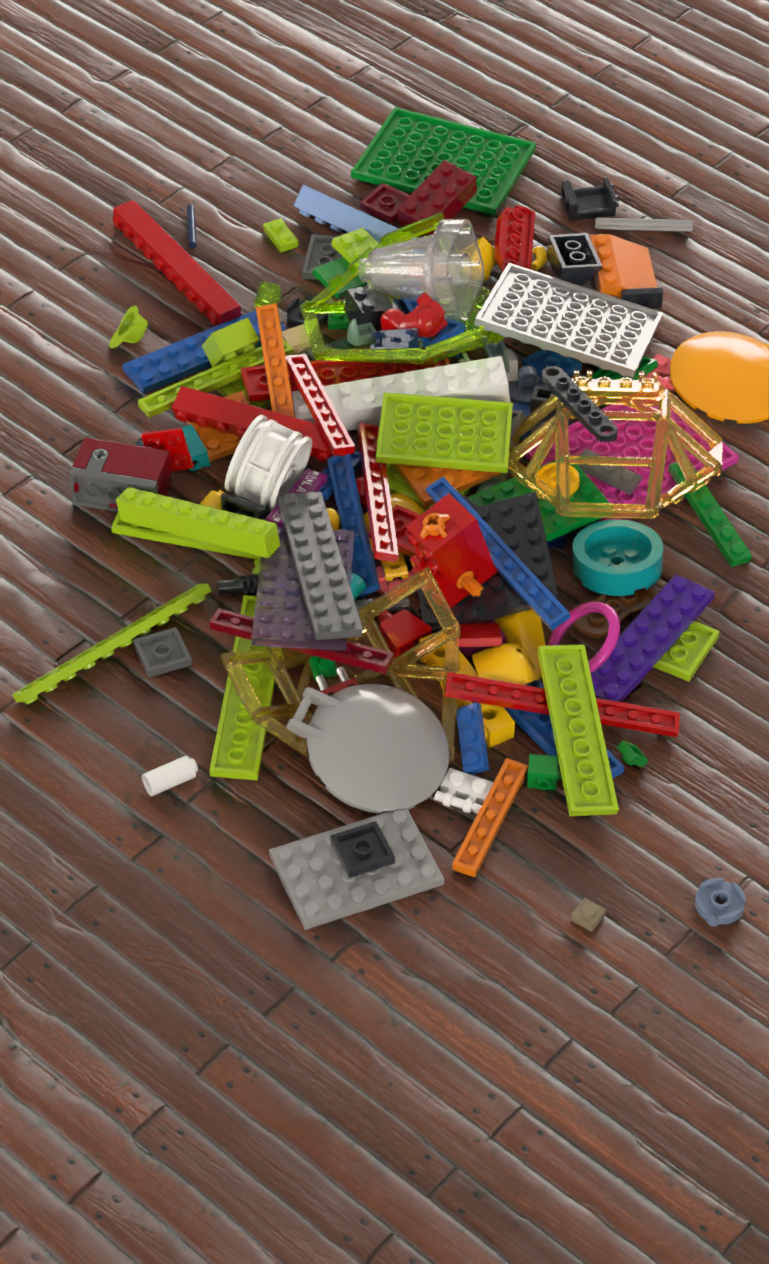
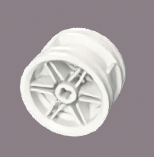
M259 415L246 430L232 457L225 479L226 491H235L237 496L244 497L264 508H270L272 511L277 505L278 495H285L304 473L312 450V438L308 436L303 438L302 433L284 427L274 420L270 419L268 421L266 416Z

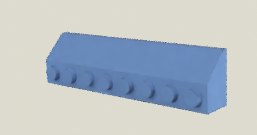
M306 185L302 186L294 204V207L300 209V214L308 218L310 215L315 216V221L323 225L328 222L331 224L330 228L340 233L342 229L349 233L363 227L387 252L396 254L395 259H398L400 254L399 240L401 238L407 237L412 239V254L421 252L423 255V251L437 247ZM437 247L439 252L443 251L446 256L447 251Z

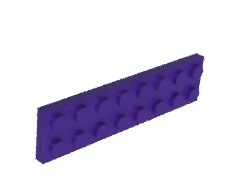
M675 574L619 636L609 658L591 673L595 697L622 702L714 599L715 592Z

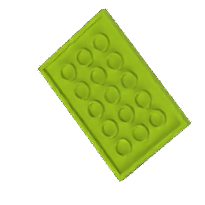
M384 392L376 462L507 473L513 403Z

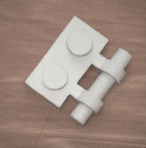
M449 768L441 784L442 792L437 791L434 800L442 802V805L447 807L452 805L461 808L463 812L468 814L472 812L478 814L494 782Z

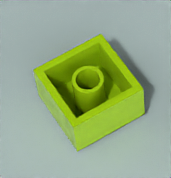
M245 318L211 333L202 345V348L212 367H215L255 349L254 345L259 341V338L249 318Z

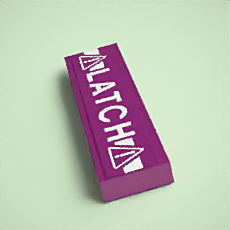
M307 469L286 494L318 492L327 481V475ZM277 504L266 517V521L276 523L277 528L285 530Z

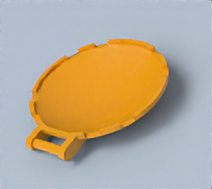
M716 331L691 337L675 350L670 362V379L677 394L693 409L699 408L707 412V416L720 421H724V419L736 420L738 424L756 423L769 419V343L765 344L753 337L739 333Z

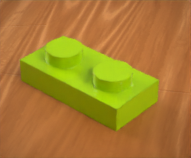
M281 218L263 224V230L280 253L298 247L297 238Z

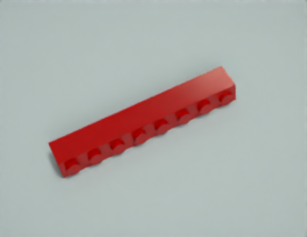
M184 386L180 387L172 405L175 418L181 422H192L202 428L210 427L223 434H235L241 439L256 417L264 415L268 421L270 419L274 420L284 427L302 433L303 438L305 436L312 438L313 445L310 456L322 462H327V459L333 456L316 423Z

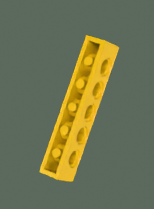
M444 630L419 639L418 657L422 663L425 662L429 667L433 678H437L441 683L444 692L448 672L479 677L478 673L461 651L455 647L454 642ZM452 698L457 709L475 703ZM479 703L482 709L485 740L488 747L491 748L514 738L515 721L505 708Z

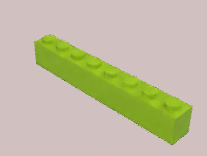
M128 487L116 498L120 519L124 522L269 558L280 547L276 523Z

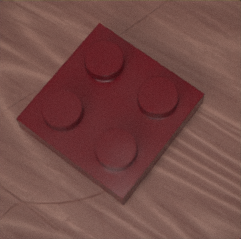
M382 183L360 202V209L392 224L398 218L397 208L410 195Z

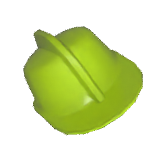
M137 306L130 307L125 313L118 329L110 340V348H116L122 342L137 343L144 336L148 322L138 314Z

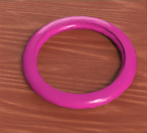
M602 602L585 603L569 612L571 618L552 631L547 646L559 645L565 631L579 618L591 613L603 614L609 622V631L600 651L588 661L590 673L594 672L609 658L620 634V621L616 611L610 605Z

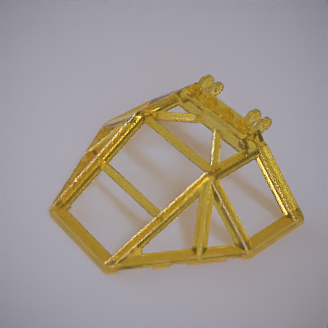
M574 370V379H572L597 406L620 404L640 411H602L610 420L657 421L652 458L569 455L568 419L577 418L554 394L525 417L510 441L508 470L512 471V476L525 487L533 488L541 500L546 499L556 507V512L560 516L653 519L658 516L659 510L671 502L676 504L684 499L685 493H693L708 483L711 476L722 474V438L671 391L663 387L660 381H658V372H653L652 379L645 378L644 372H639V380H632L631 378L611 380L607 377L593 379L592 370H588L586 377H580L579 370ZM649 405H658V409L653 408ZM556 408V414L519 444V438ZM671 409L709 443V452L671 419ZM554 442L556 492L536 477L538 469ZM539 444L525 468L518 460ZM667 444H669L685 480L661 495ZM685 449L705 464V468L695 473ZM569 464L650 466L645 505L570 502Z
M429 567L357 611L363 628L362 636L338 639L353 642L366 635L373 648L391 652L374 617L421 588L442 630L395 658L386 674L397 689L407 692L421 702L422 700L407 678L443 681L441 725L447 737L449 762H451L455 755L454 731L457 700L444 697L447 673H458L459 670L458 647L460 626ZM267 644L268 649L231 651L221 654L220 659L251 720L309 758L307 740L288 730L276 720L293 719L303 699L302 694L305 688L308 687L312 675L309 659L313 655ZM446 644L444 667L414 664ZM306 662L296 690L286 670ZM267 663L287 704L262 707L241 666ZM367 670L354 677L357 684H361L383 673ZM309 710L302 721L309 725L313 717Z

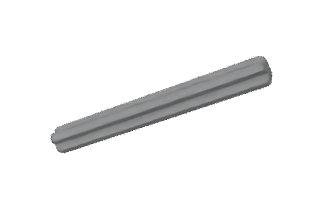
M596 218L595 229L691 232L693 230V221Z

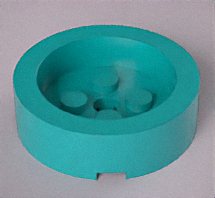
M605 520L591 524L582 529L573 541L572 568L574 576L582 581L584 587L605 595L625 596L632 595L635 590L641 588L647 590L657 583L662 575L663 542L654 530L634 521Z

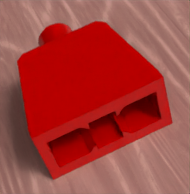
M384 610L378 617V620L381 622L379 624L380 641L387 651L394 653V661L396 663L419 650V639L432 635V628L407 610H402L394 615L388 610Z

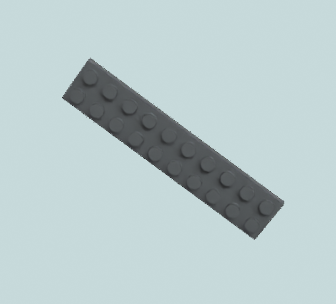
M311 491L307 493L278 495V508L315 640L362 636L363 628L322 493Z

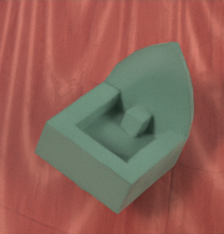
M353 319L348 326L347 341L356 346L376 342V338L372 337L371 334L377 331L372 323L357 325L356 319Z

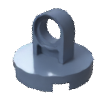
M522 367L518 371V381H508L510 401L513 400L517 404L527 406L531 405L534 387L541 379V377L537 376L534 367Z

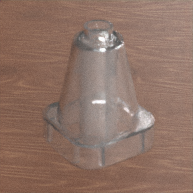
M442 219L432 235L371 250L367 258L360 260L359 277L362 282H367L372 290L417 301L418 297L426 292L432 300H435L445 311L444 318L467 320L483 285L484 264L471 222L468 219Z

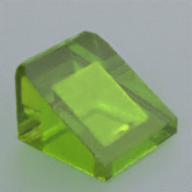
M262 281L254 305L264 306L277 303L281 298V287Z

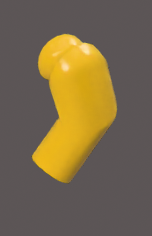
M542 246L532 249V253H535L533 257L536 259L531 263V269L536 272L548 261L546 249Z

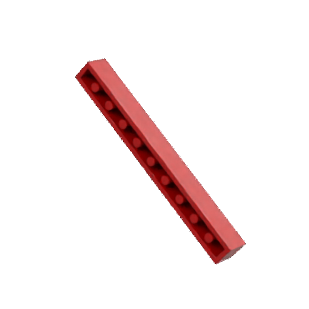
M134 200L113 208L114 217H112L115 227L119 228L125 237L129 238L135 247L140 249L146 258L150 259L156 268L161 270L167 279L171 280L177 289L182 291L188 300L193 302L199 311L209 318L212 324L218 326L241 316V305Z

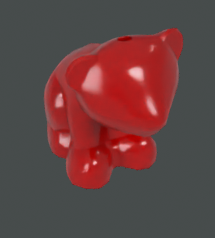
M426 292L418 297L417 307L407 315L399 309L391 308L380 319L382 331L418 328V336L425 338L438 334L443 328L448 326V322L444 318L445 311L435 300H432Z

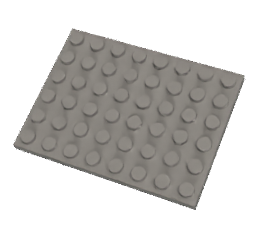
M508 263L475 318L474 326L480 327L485 331L499 333L503 337L520 340V342L538 346L543 350L557 352L565 357L578 359L583 363L599 366L604 370L618 372L622 376L634 377L661 321L663 312Z

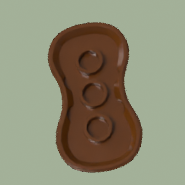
M650 587L647 590L645 588L635 590L632 595L612 596L602 594L594 600L574 606L571 610L585 603L602 602L610 605L616 611L621 622L631 615L641 613L658 593L653 587ZM600 613L587 614L572 624L577 631L591 638L606 637L609 631V622Z

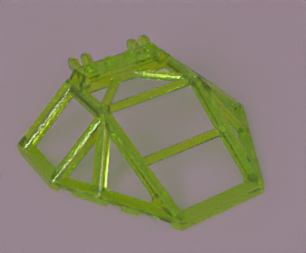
M442 212L385 234L380 238L381 242L374 248L369 247L351 262L345 273L342 275L337 274L328 282L329 286L311 301L306 300L300 305L316 360L433 364L464 351L481 348L490 342L496 344L505 339L499 333L485 331L483 325L479 327L474 326L475 318L479 313L478 307H483L489 297V289L483 286L471 291ZM436 230L454 282L426 293L435 301L449 295L452 296L455 306L439 305L445 313L459 316L458 322H463L466 328L464 333L427 346L425 350H422V348H392L391 350L334 349L331 346L325 348L316 313L345 312V301H334L332 296L359 273L392 297L401 300L399 291L410 288L412 285L397 244ZM385 251L398 285L370 266Z

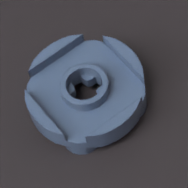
M712 878L704 881L699 886L695 897V908L698 914L706 919V922L711 926L729 924L743 916L746 900L745 893L734 882L730 884L724 882L722 878ZM716 898H719L721 901L725 900L726 902H724V904H718L716 903Z

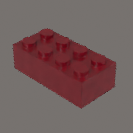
M444 160L397 208L398 225L430 242L477 193L476 176Z

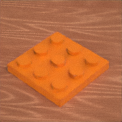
M243 391L223 397L250 405ZM187 422L188 425L192 424L208 452L210 462L235 453L241 441V438L235 434H223L216 429L210 427L202 428L195 423Z

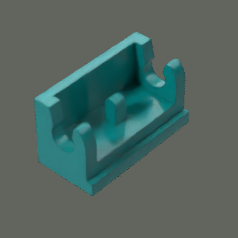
M192 424L183 427L182 430L192 461H197L194 464V468L190 469V471H195L205 466L210 467L208 452Z

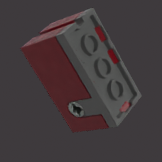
M85 437L69 472L73 505L119 512L116 498L128 487L166 496L172 483L171 470H168L170 466L169 451Z

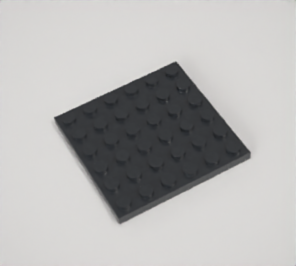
M532 492L473 508L560 602L537 493ZM498 571L481 584L483 590L480 591V596L477 597L475 595L473 597L469 594L448 611L442 605L437 606L431 599V594L428 591L424 593L417 584L422 620L432 628V634L441 630L445 632L451 631L452 625L481 623L532 608Z

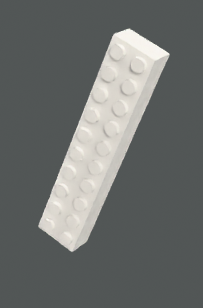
M502 356L323 386L347 431L358 429L359 422L380 425L384 392L510 403L509 386ZM293 391L296 418L316 423L300 391Z

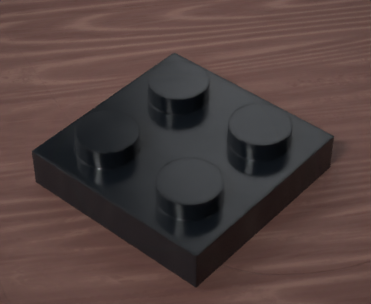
M377 821L330 835V842L349 878L395 863V856Z

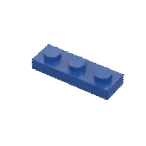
M475 702L456 709L463 772L470 775L489 770L481 705Z

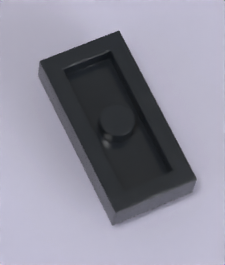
M662 287L622 289L621 299L650 309L662 308L663 289Z

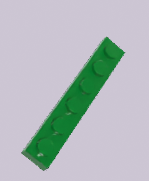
M687 459L670 464L668 471L729 565L733 567L750 562L752 558L751 553L690 460Z

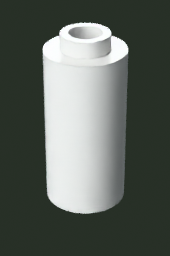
M185 755L142 774V781L148 794L154 796L195 778L198 767L193 758L190 759Z

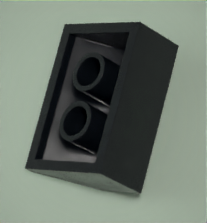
M588 233L548 236L547 258L556 278L583 286L602 270V264Z

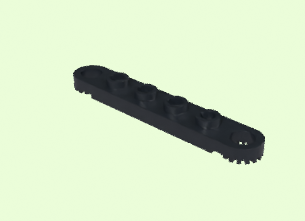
M550 366L542 370V382L548 386V389L598 441L600 440L601 443L602 441L603 443L616 441L618 436L617 426L561 368Z

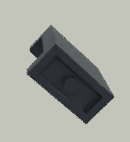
M603 177L602 186L572 189L570 180L562 181L561 199L569 221L615 216L616 207H619V199L617 195L615 196L613 183L610 184L608 177Z

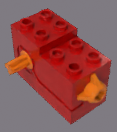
M449 493L405 526L409 534L407 539L415 548L413 550L414 556L410 558L413 566L411 571L419 580L417 582L419 588L424 593L428 591L431 594V599L437 606L442 605L448 611L469 594L473 597L475 595L477 597L480 596V591L483 590L481 584L497 573L477 519Z

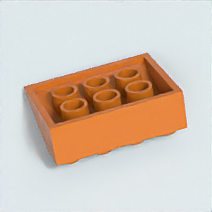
M611 234L590 235V240L602 264V270L593 276L596 291L621 299L622 289L657 288L647 247Z

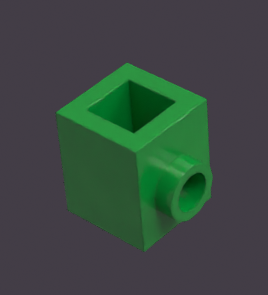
M530 754L527 788L556 790V781H561L562 779L560 766H558V756Z

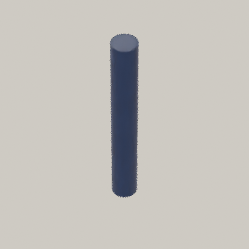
M188 205L189 247L195 248L197 246L195 207Z

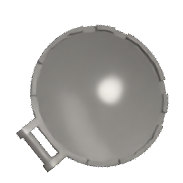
M379 684L351 686L336 692L332 696H328L310 687L305 688L302 694L303 699L286 728L290 732L307 739L306 744L308 745L311 767L315 775H318L326 784L325 788L335 797L360 810L382 813V811L409 810L425 799H429L436 792L448 768L449 746L446 734L439 720L420 700L405 691ZM311 703L318 707L309 725L302 721Z

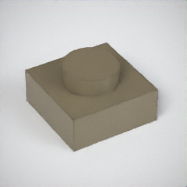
M584 898L572 912L571 921L592 932L605 917L606 909Z

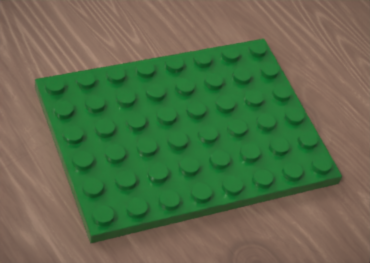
M394 107L351 170V178L379 186L384 183L399 191L412 194L446 160L476 176L477 193L463 207L496 216L536 150V142Z

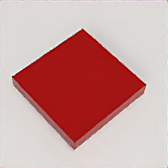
M498 623L452 625L455 647L502 645Z

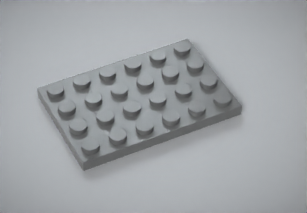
M408 809L389 811L269 849V856L304 930L444 885V877ZM377 821L395 856V863L349 878L330 842V835Z

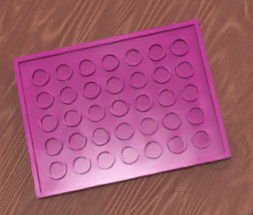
M655 383L601 409L618 428L616 441H610V443H603L602 441L601 443L600 440L598 441L593 434L577 421L524 448L523 455L538 468L566 455H570L575 461L585 449H588L642 476L639 486L629 495L585 473L613 506V514L596 522L630 520L681 493V489L668 471L670 464L689 459L704 481L736 464L739 456Z

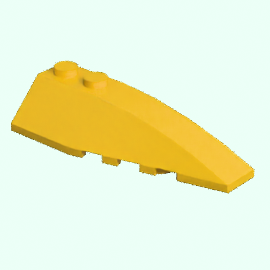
M532 609L496 618V623L499 624L500 629L507 637V643L519 644L526 649L540 676H542L537 653L539 646H546L541 618Z

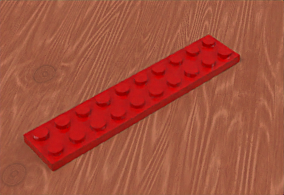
M433 349L309 361L322 386L450 365L445 350L436 351ZM265 365L241 368V378L249 402L270 400ZM288 370L291 391H299Z

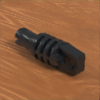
M247 574L245 576L239 575L237 579L217 581L218 595L239 593V595L243 596L245 594L269 592L270 589H275L274 585L279 579V574Z

